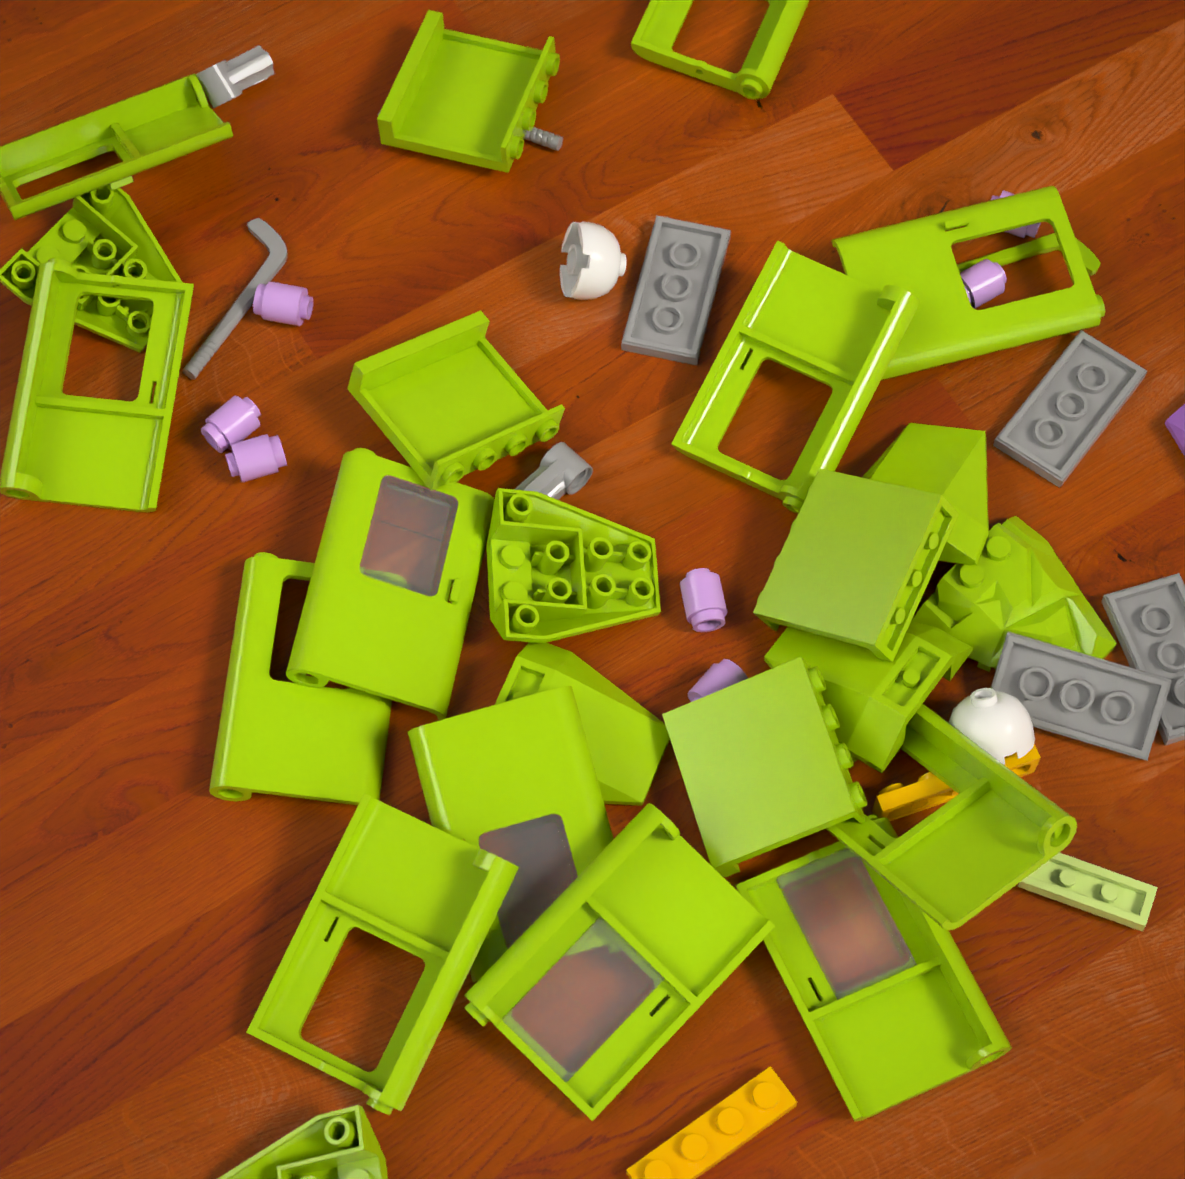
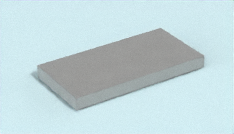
M656 215L623 335L621 350L697 366L731 230Z
M1081 330L995 438L993 446L1060 488L1143 381L1147 370Z
M1180 573L1106 594L1101 600L1130 667L1172 680L1157 727L1165 746L1185 740V584Z
M1008 631L991 688L1018 698L1028 711L1033 727L1148 760L1172 680Z

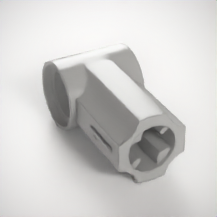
M259 45L227 62L223 60L199 72L196 76L212 107L215 108L243 94L242 90L266 80L275 73L270 55Z
M560 442L545 454L540 467L517 486L515 490L535 491L559 500L565 493L572 495L578 492L590 479L593 468L566 443Z

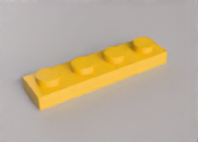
M1034 744L1033 748L1019 759L1017 752L1005 756L1004 765L1019 777L1035 771L1041 757ZM928 772L918 779L919 782L903 786L902 783H896L882 789L879 795L876 796L872 812L878 818L886 817L889 821H893L948 802L956 797L958 793L933 773Z
M770 1066L626 1170V1175L629 1179H697L795 1108L797 1101Z

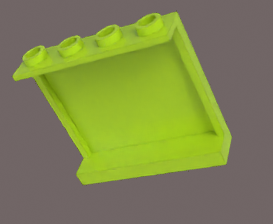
M428 10L377 118L381 144L509 173L514 159H519L522 155L526 131H532L534 127L536 108L539 103H544L546 99L548 80L550 76L557 74L560 55L555 53L554 37L549 36L543 50L444 29L443 14Z
M481 310L354 363L347 388L430 490L444 484H455L470 472L477 469L480 471L485 470L495 461L507 455H518L527 446L538 441L546 442L554 437L560 428L559 423L565 410L564 406L561 404L547 410L485 338L490 321Z
M819 468L813 483L808 488L807 496L800 512L791 525L790 533L782 551L774 562V568L764 590L757 599V605L753 613L772 630L777 631L780 625L866 647L879 659L893 662L959 513L941 494Z
M802 657L793 659L662 714L710 864L723 877L740 872L738 866L740 862L853 817L860 824L866 822L862 807L867 806V800L859 782L853 783L848 768L854 766L853 760L844 742L839 744L835 729L840 728L839 720L832 705H825L821 693L827 689L824 678L817 666L812 668Z

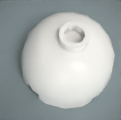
M572 222L566 231L561 251L568 253L567 265H560V281L563 295L578 300H589L603 296L615 286L618 276L624 275L626 255L621 253L619 242L614 234L603 226L591 222Z
M992 688L975 690L970 696L964 698L952 711L949 724L1002 764H1005V756L1017 752L1019 759L1025 756L1034 746V729L1028 711L1018 698L1005 692L995 691Z

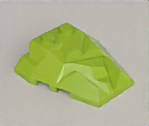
M1017 516L1007 519L1002 525L1000 523L995 524L989 530V535L977 566L956 563L937 584L935 592L924 602L911 620L912 622L937 627L970 645L972 652L968 658L978 661L977 667L989 672L991 667L997 668L1008 631L1101 659H1105L1117 644L1049 542Z

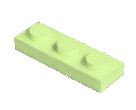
M1060 852L1019 882L1018 887L1140 931H1143L1146 927L1158 888Z

